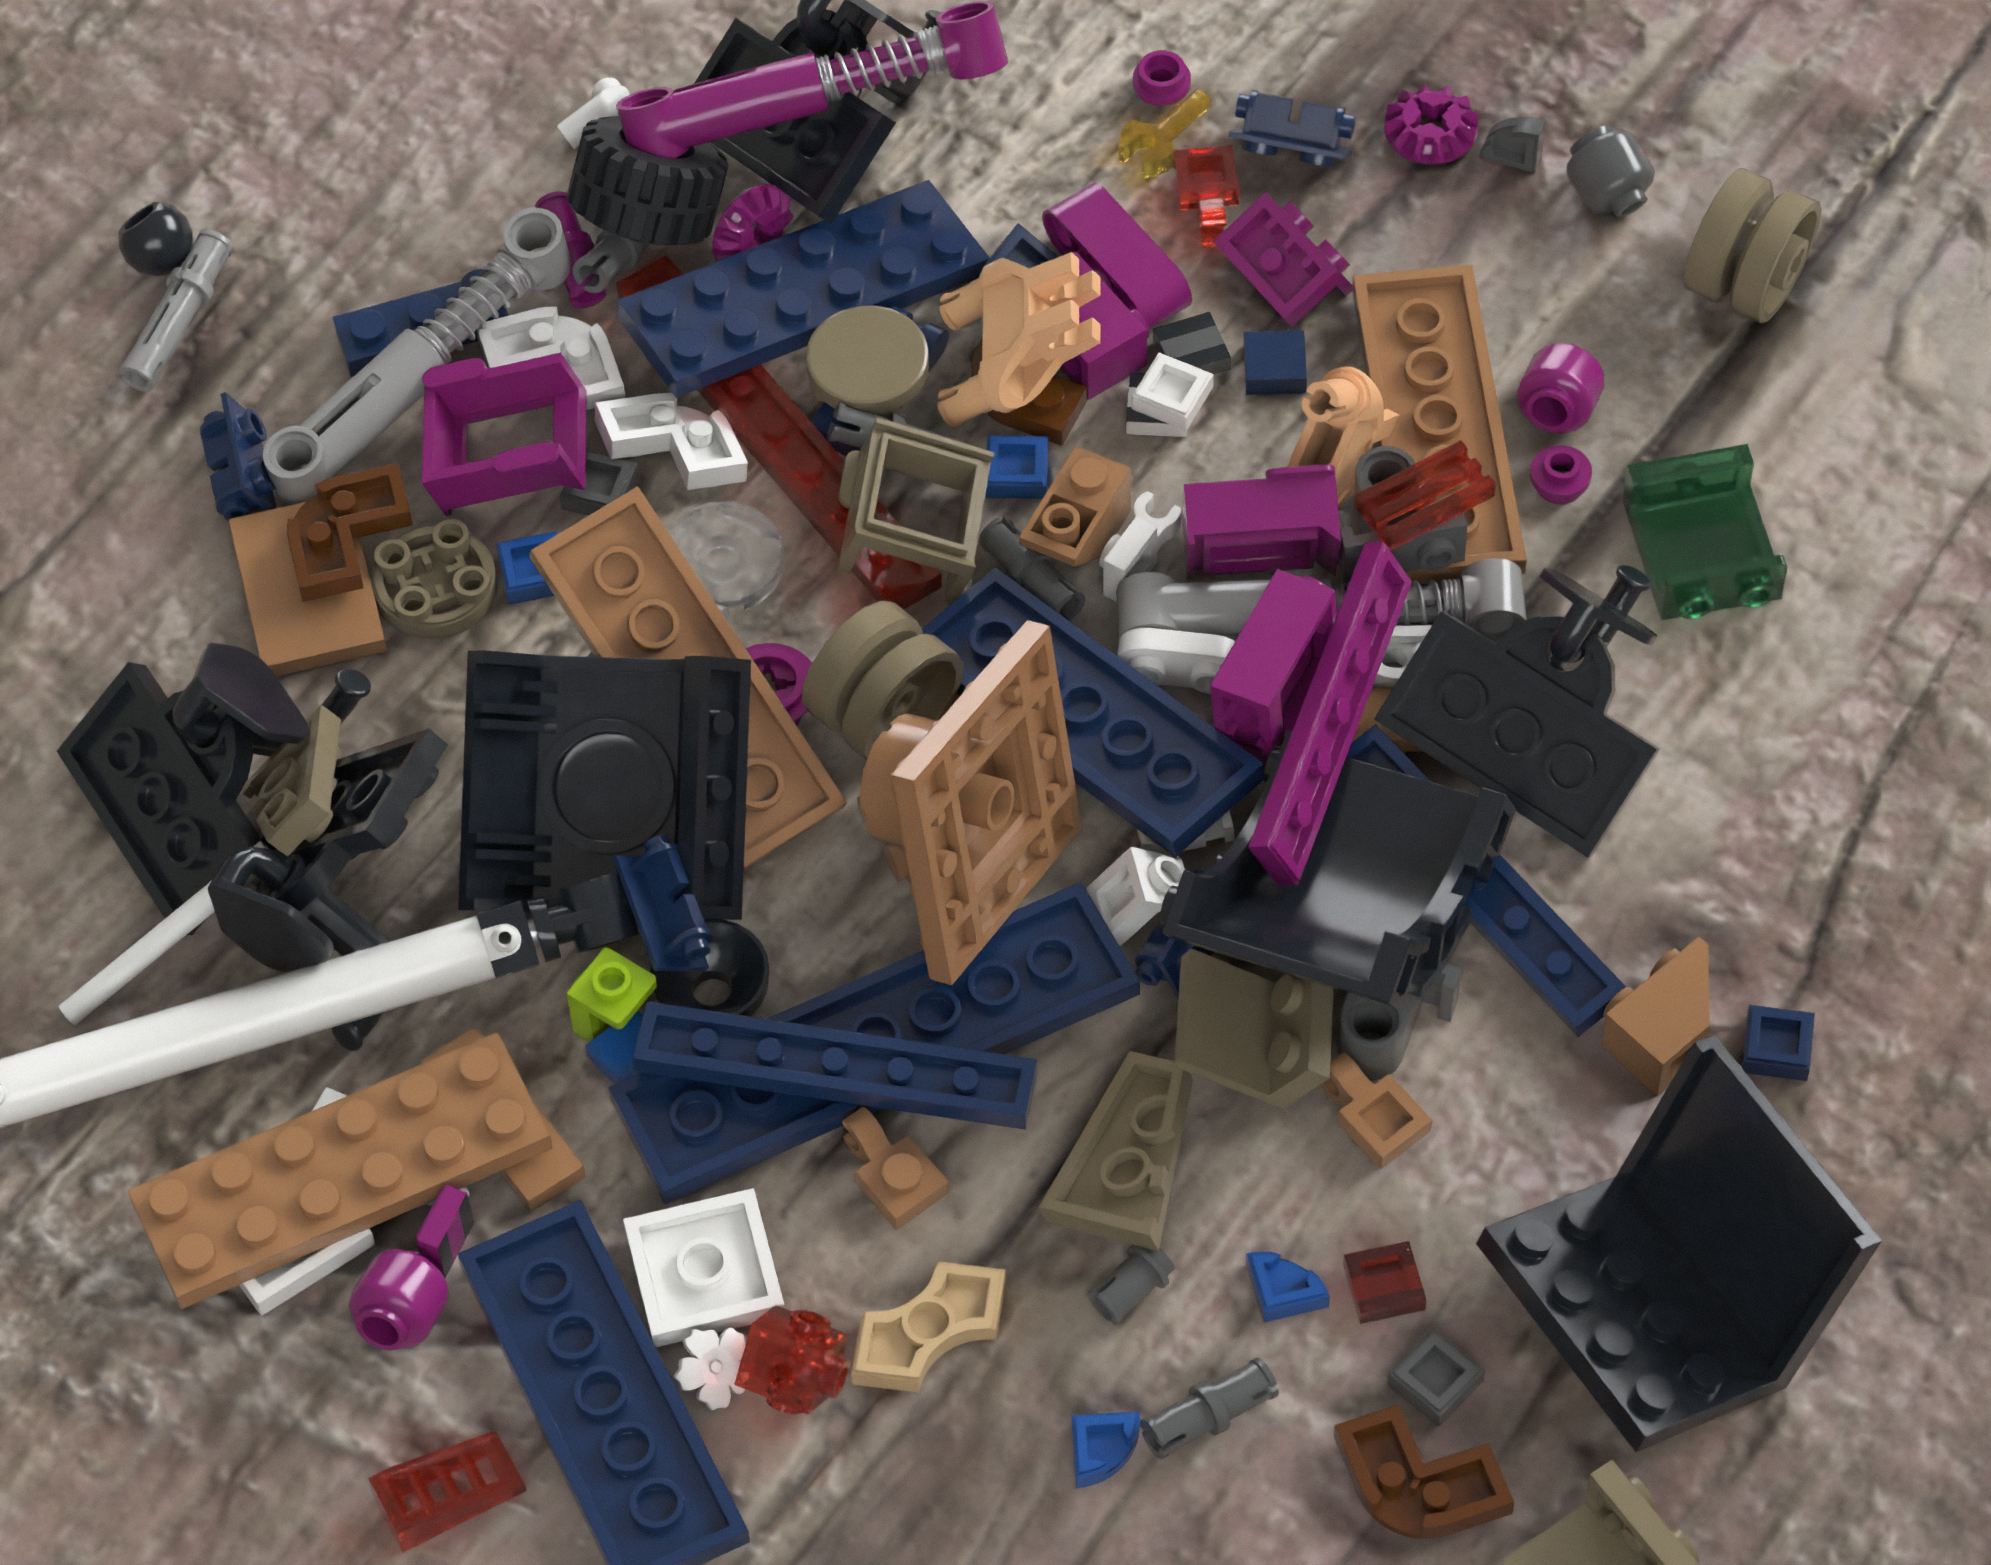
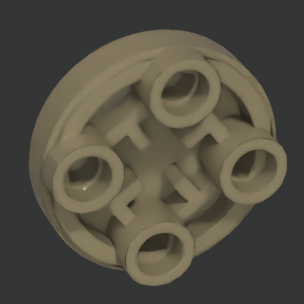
M869 305L839 311L827 318L816 328L807 345L806 363L811 393L817 400L826 402L833 408H836L838 402L845 403L846 406L890 419L893 413L899 415L901 407L919 393L927 379L929 356L923 332L909 317L890 308Z
M445 519L436 525L412 529L395 539H387L381 542L375 549V563L372 570L371 584L376 605L382 617L392 627L402 633L428 639L456 635L479 622L493 604L497 592V577L492 555L485 544L469 533L467 525L460 520Z

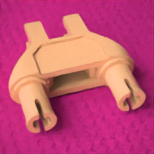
M1072 252L1030 269L1011 260L1000 258L985 265L979 279L953 292L943 294L940 297V302L943 304L940 306V313L944 322L952 330H961L964 326L983 318L982 361L980 362L978 375L956 386L943 389L938 393V399L941 400L938 402V410L943 420L951 427H958L963 422L991 410L1009 413L1025 406L1042 392L1064 362L1100 344V323L1092 317L1079 324V307L1100 296V276L1092 270L1079 277V258Z
M1348 366L1333 369L1321 381L1313 382L1308 386L1306 391L1312 395L1303 396L1302 410L1308 417V420L1287 467L1333 465L1335 467L1338 511L1354 495L1355 470L1359 458L1368 450H1371L1374 443L1390 436L1399 414L1389 409H1384L1380 391L1365 373Z

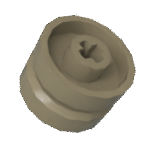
M1746 168L1736 169L1714 196L1694 237L1685 264L1683 277L1685 289L1711 301L1719 300L1731 291V303L1735 312L1759 323L1768 322L1777 313L1790 294L1808 258L1820 223L1822 211L1820 202L1794 190H1787L1774 199L1773 186L1770 179Z
M879 601L862 608L846 620L825 642L803 684L802 703L808 712L829 730L842 732V737L847 744L867 760L873 744L881 732L888 731L890 729L889 723L899 715L913 714L936 721L941 719L953 703L961 684L963 662L955 651L935 635L923 634V630L917 620L896 603Z

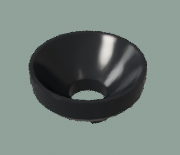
M704 919L706 927L710 929L713 936L712 940L708 943L711 951L705 956L709 965V969L706 971H654L651 963L650 973L655 975L657 983L653 993L658 1003L750 1017L762 1004L768 989L770 970L767 953L762 943L748 929L723 919ZM709 979L722 980L732 989L727 1000L713 1006L700 1003L695 999L693 993L699 984Z

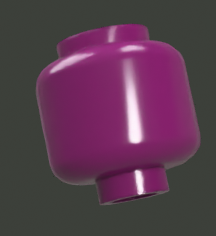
M1560 342L1546 345L1534 354L1517 388L1518 405L1523 415L1534 426L1547 432L1565 434L1577 431L1589 421L1604 390V372L1598 360L1583 348L1574 344Z
M394 1249L382 1251L370 1261L352 1291L348 1306L357 1331L369 1344L389 1351L413 1348L429 1336L446 1306L449 1290L445 1277L427 1255L418 1251Z

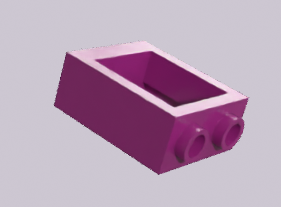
M1278 569L1210 685L1214 728L1264 764V770L1273 747H1281L1287 730L1293 731L1337 617L1334 589L1326 587L1322 582L1313 577H1298Z

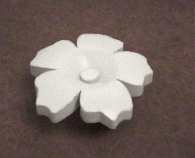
M726 1328L718 1338V1334L714 1330L700 1331L693 1329L690 1335L683 1339L684 1347L692 1357H684L679 1360V1369L673 1375V1378L678 1382L680 1390L698 1388L696 1399L705 1403L709 1410L727 1408L731 1392L742 1394L747 1387L754 1384L756 1367L748 1362L739 1361L749 1354V1349L745 1344L742 1333L736 1332L733 1328Z

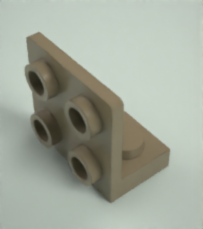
M1190 949L1181 956L1175 1064L1180 1069L1284 1109L1330 1079L1334 988L1289 974L1273 982L1197 950Z

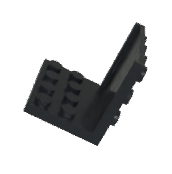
M1711 1035L1693 1043L1615 1177L1489 1225L1482 1231L1476 1245L1633 1450L1638 1452L1787 1388L1882 1240L1828 1175L1824 1167L1814 1158L1788 1126L1783 1117L1753 1083L1741 1065L1731 1056L1715 1035Z

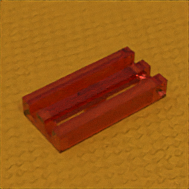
M1460 440L1356 494L1355 508L1391 551L1495 496L1496 482L1490 475L1486 477L1482 475V465L1476 458L1470 460L1468 448ZM1466 481L1469 485L1391 526L1388 525L1387 522L1412 509L1419 510L1435 502L1437 496Z

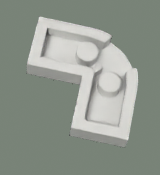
M541 307L486 321L487 329L479 327L476 330L488 369L561 352L587 390L586 411L594 409L595 402L626 398L624 384L610 344L598 323L591 327L587 323L575 318L558 316L557 307Z
M657 393L595 402L594 421L611 460L670 451L687 490L746 482L748 462L729 421L721 411H714L709 416L699 410L677 405V398L672 393Z

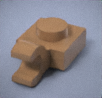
M1342 1052L1330 1061V1079L1322 1083L1321 1087L1334 1102L1340 1106H1345L1339 1110L1337 1123L1380 1169L1431 1132L1433 1120L1390 1074L1373 1084L1361 1071L1356 1062L1345 1052Z
M864 1106L842 1121L843 1126L849 1131L843 1136L844 1142L865 1164L855 1171V1183L895 1230H898L949 1194V1181L909 1135L891 1145L878 1121Z

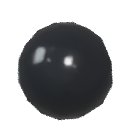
M150 203L124 222L118 231L119 249L125 261L140 274L153 276L169 275L172 269L181 266L193 245V230L187 217L175 206L167 203Z

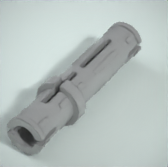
M211 229L201 230L185 261L182 262L180 267H176L170 272L166 280L167 290L138 337V341L131 353H129L119 368V375H123L122 380L129 386L143 392H150L154 389L157 380L162 374V370L187 331L194 315L200 307L208 305L214 294L213 284L234 251V247L229 246L230 240L221 233Z

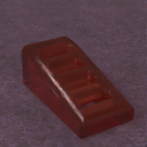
M496 1430L392 1466L368 1478L373 1498L402 1553L527 1491ZM487 1457L499 1480L486 1484L475 1462ZM461 1469L473 1488L464 1493H460L451 1474ZM438 1481L447 1499L435 1503L427 1486ZM414 1493L421 1508L409 1512L402 1498Z

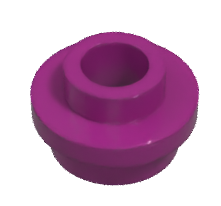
M1157 50L1148 53L1141 59L1133 72L1134 92L1141 100L1151 105L1168 106L1175 104L1185 98L1191 87V74L1188 67L1180 56L1171 51Z
M1565 445L1550 446L1541 450L1532 460L1530 479L1532 485L1544 500L1553 504H1568L1577 500L1590 486L1592 466L1586 455L1576 448ZM1560 469V470H1566V471H1568V472H1566V473H1559V472H1556V471H1554V470Z

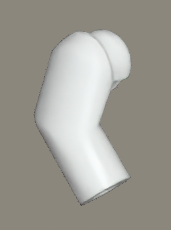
M615 78L601 79L592 89V99L557 125L574 149L579 146L583 127L589 121L597 120L601 117L618 116L616 104L622 98L630 95L628 89L621 86L620 82Z

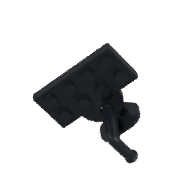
M800 0L796 18L788 22L773 40H770L740 19L735 18L694 84L814 52L815 58L819 59L820 56L824 58L827 55L829 60L834 59L836 52L840 53L841 56L850 55L852 48L856 49L857 52L864 51L868 44L866 37L877 20H880L907 39L913 38L914 32L866 0H844L836 13L826 10L831 0ZM935 10L926 11L925 17L927 22L923 31L925 28L929 29V27L933 28L934 25L937 26L936 17L941 12ZM928 71L923 72L921 79L917 78L914 74L907 76L905 83L901 82L900 79L892 80L889 88L884 83L877 84L874 91L893 103L903 102L915 93ZM862 88L859 89L857 96L851 91L844 93L842 100L830 101L828 104L829 110L712 141L711 143L770 184L777 186L786 195L815 215L832 224L896 122L861 100L859 97L863 90Z
M1621 565L1617 568V579L1604 599L1552 568H1544L1539 577L1573 603L1565 616L1534 617L1513 626L1497 643L1448 612L1441 611L1374 720L1479 788L1483 787L1506 794L1516 808V812L1587 858L1592 857L1661 749L1607 715L1616 691L1615 664L1607 649L1614 635L1619 630L1646 645H1652L1657 638V634L1628 615L1641 592L1650 588L1651 582L1640 570L1627 565Z
M209 643L202 652L192 681L185 690L175 692L169 698L146 665L128 662L56 752L163 917L166 918L212 881L223 862L234 851L245 847H253L259 841L263 842L236 801L248 780L253 754L271 756L283 743L299 744L308 735L309 726L280 681L264 661L240 647ZM343 669L336 674V686L321 704L341 719L340 726L357 706L360 699L366 697L371 691L369 679L354 669ZM200 923L187 935L192 936L202 923Z
M429 728L337 759L334 773L337 784L332 792L330 809L333 811V817L327 828L315 841L309 843L304 839L287 857L268 843L261 831L259 836L269 849L245 847L234 851L223 862L208 886V893L222 932L255 960L281 972H290L310 965L324 963L328 961L334 949L344 956L390 942L386 936L327 887L338 877L349 860L354 859L359 854L378 848L382 850L387 849L399 839L408 824V820L404 817L414 799L422 796L435 782L439 774V769L435 765L448 744ZM251 874L256 877L251 882L254 886H257L256 891L244 887ZM383 1012L332 1027V1033L344 1048L350 1051H357L362 1047L363 1039L377 1024Z

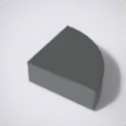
M1514 117L1497 123L1489 131L1479 157L1535 173L1542 158L1546 120L1533 117Z

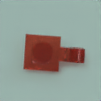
M1233 146L1173 150V167L1180 210L1198 209L1202 248L1218 247L1213 241L1225 231L1224 226L1227 223L1225 206L1239 205V184Z

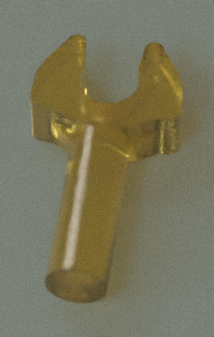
M1200 89L1194 90L1156 125L1143 123L1135 119L1129 121L1123 127L1120 135L1119 161L1125 162L1137 150L1147 148L1151 151L1142 158V177L1148 178L1168 172L1176 165V147L1172 144V141L1211 107L1212 103L1209 96Z

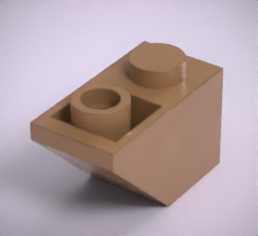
M1075 446L1020 535L1019 545L1074 567L1100 558L1105 545L1113 535L1118 533L1131 511V468Z
M1697 937L1681 952L1674 948L1665 953L1654 965L1650 972V977L1635 990L1631 987L1622 989L1611 999L1603 1013L1605 1023L1601 1046L1657 1097L1668 1088L1693 1043L1708 1037L1710 1027L1708 944L1700 937Z

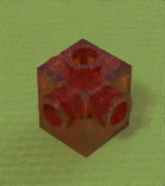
M775 1305L752 1323L734 1385L766 1397L767 1404L778 1411L788 1414L805 1413L808 1415L829 1397L835 1399L841 1392L850 1369V1361L843 1358L850 1334L830 1327V1321L818 1313L808 1310L790 1311Z

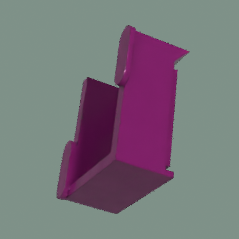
M561 352L487 369L482 359L472 358L432 367L424 373L422 377L424 384L421 484L445 516L451 515L452 509L561 485L585 490L587 390ZM553 406V443L544 442L507 450L493 458L467 463L468 424Z
M1310 465L1272 468L1265 472L1266 478L1184 484L1181 516L1186 580L1193 579V570H1202V576L1268 572L1276 571L1277 569L1281 571L1314 568V562L1336 577L1341 536L1335 467L1333 465Z

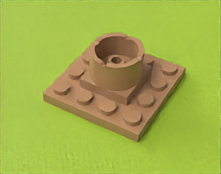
M1028 620L1007 643L1000 647L993 660L974 681H971L965 687L963 694L941 719L936 721L913 714H902L890 722V729L882 731L873 744L862 776L860 802L861 810L866 814L863 822L867 832L874 839L905 848L911 878V895L915 899L921 931L920 943L925 952L929 979L953 985L1082 830L1050 626Z

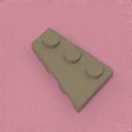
M320 705L306 719L309 733L305 739L299 744L283 743L247 780L241 790L250 799L248 802L250 809L259 815L256 821L266 841L287 857L304 839L309 843L315 841L324 832L333 817V811L330 809L332 792L337 784L334 773L336 761L341 752V748L338 747L341 719L323 705Z
M1129 1051L1038 1207L1047 1223L1159 1251L1193 1078L1188 1071L1178 1068L1175 1061Z

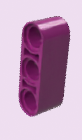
M1094 182L1043 211L1042 220L1044 228L1052 244L1063 256L1070 252H1077L1091 269L1099 268L1110 281L1114 294L1127 308L1130 306L1135 307L1144 317L1149 329L1191 305V290L1182 272L1100 184Z

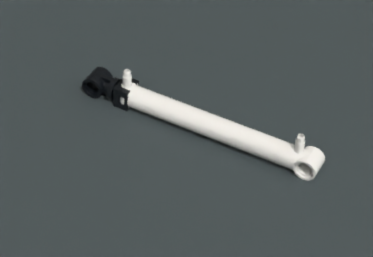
M617 872L559 890L562 904L547 908L543 896L528 900L532 917L528 921L526 920L522 903L518 901L478 913L476 916L330 959L321 964L310 965L1 1058L0 1128L464 987L540 966L535 946L539 944L545 962L561 958L558 945L574 941L577 953H582L640 935L639 929Z

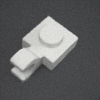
M1149 491L1137 498L1134 504V520L1122 536L1115 534L1109 539L1100 557L1099 565L1103 568V595L1117 602L1116 590L1118 584L1124 578L1135 573L1150 572L1157 563L1158 550L1167 540L1173 538L1178 533L1181 526V508L1176 505L1163 518L1149 516L1154 509V494Z

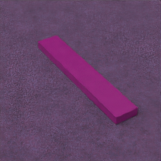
M1384 542L1365 543L1248 846L1278 886H1297L1412 583Z

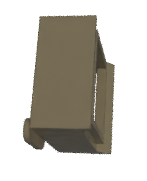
M877 417L861 450L851 451L845 458L838 499L844 507L849 508L838 570L850 573L862 548L865 547L947 571L944 601L951 605L972 587L973 575L976 569L975 553L989 470L994 452ZM883 468L963 492L955 542L874 519Z

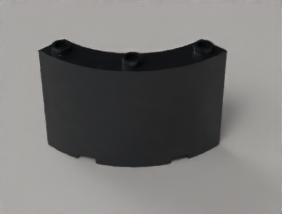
M1287 730L1281 747L1274 746L1268 756L1264 770V782L1266 785L1249 819L1226 853L1220 852L1213 866L1207 871L1196 874L1184 870L1178 887L1172 885L1168 889L1160 911V922L1165 925L1162 933L1175 940L1393 1007H1406L1409 1005L1411 995L1421 997L1430 988L1460 943L1474 915L1473 908L1465 906V902L1475 880L1484 883L1489 882L1516 808L1508 796L1501 792L1481 787L1478 796L1346 757L1298 885L1278 886L1248 846L1291 737L1292 731Z

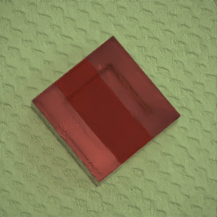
M1409 1241L1344 1254L1343 1267L1360 1324L1426 1310L1427 1299Z

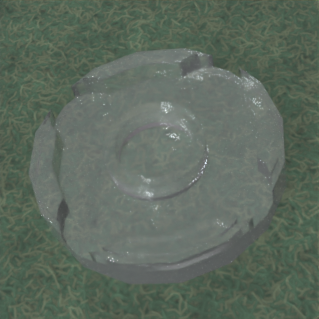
M733 501L705 503L684 512L667 530L716 605L723 606L727 610L728 608H737L744 605V610L760 604L776 589L784 571L782 538L772 520L754 507Z

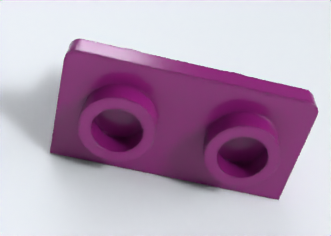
M1265 192L1213 242L1282 318L1293 327L1336 286L1346 296L1352 292V284L1342 274L1350 264L1326 239L1319 246H1316L1307 237L1306 234L1314 225L1291 201L1281 208Z

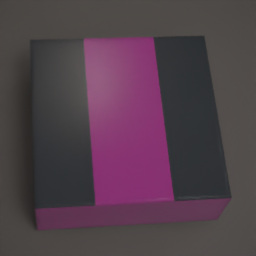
M449 1185L441 1188L415 1237L419 1252L431 1258L445 1278L474 1225L467 1192Z

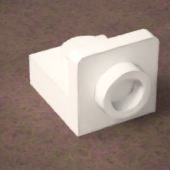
M1130 847L1086 888L1119 946H1122L1153 916L1161 911L1168 889L1172 885L1178 887L1185 868L1182 859L1178 856L1174 857L1170 854Z

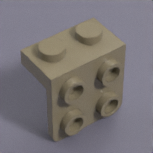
M1610 1460L1590 1474L1585 1504L1507 1555L1502 1565H1700L1697 1550L1688 1536L1679 1528L1675 1527L1670 1530L1655 1512L1654 1500L1643 1482L1634 1475L1626 1477L1613 1460Z

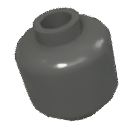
M1607 125L1594 129L1572 145L1570 148L1572 157L1567 163L1566 174L1590 212L1598 215L1614 212L1617 218H1622L1635 212L1647 202L1648 198L1644 192L1653 183L1655 171L1632 133L1623 129L1613 131L1611 126Z

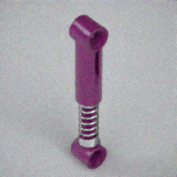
M973 1L960 4L941 12L936 17L937 26L934 25L933 28L929 27V29L925 28L924 31L921 29L919 32L915 31L913 38L905 39L902 35H899L898 42L890 44L884 39L882 46L873 48L868 43L864 51L857 52L856 49L852 48L850 55L841 56L840 53L836 52L834 59L829 60L827 55L824 58L822 56L819 59L815 58L814 52L677 89L654 87L632 93L622 98L616 104L626 143L652 155L677 158L688 151L690 147L829 110V102L842 100L844 93L852 91L857 96L859 89L866 87L873 92L875 85L884 83L889 88L891 81L895 79H900L901 82L905 83L907 76L915 74L917 78L921 79L925 71H929L931 75H934V73H943L944 70L947 72L948 69L950 76L953 79L959 80L973 79L992 74L1008 64V57L995 6L990 1Z

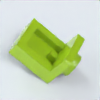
M605 946L588 968L579 974L566 993L573 1032L590 1042L608 1029L609 1026L615 1029L624 1028L656 989L655 975Z

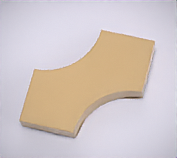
M939 1261L930 1283L913 1300L891 1310L862 1313L851 1371L852 1385L919 1393L927 1371L944 1353L967 1342L996 1340L1006 1283V1269Z

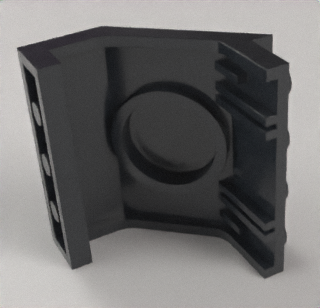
M486 650L468 651L458 910L488 911L521 901L524 913H530L527 901L541 896L544 897L547 908L562 904L559 890L591 879L617 873L613 861L616 855L642 856L645 853L643 845L647 840L655 836L665 835L669 838L670 843L678 845V853L690 882L677 895V899L683 894H694L703 919L742 920L751 660L713 656H685V659L552 656Z

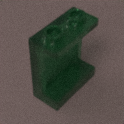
M1748 444L1627 465L1622 501L1646 576L1651 582L1650 588L1661 621L1679 617L1695 619L1705 616L1712 611L1740 606L1756 608L1770 601L1782 599L1788 566L1784 555H1774L1751 488L1754 461Z

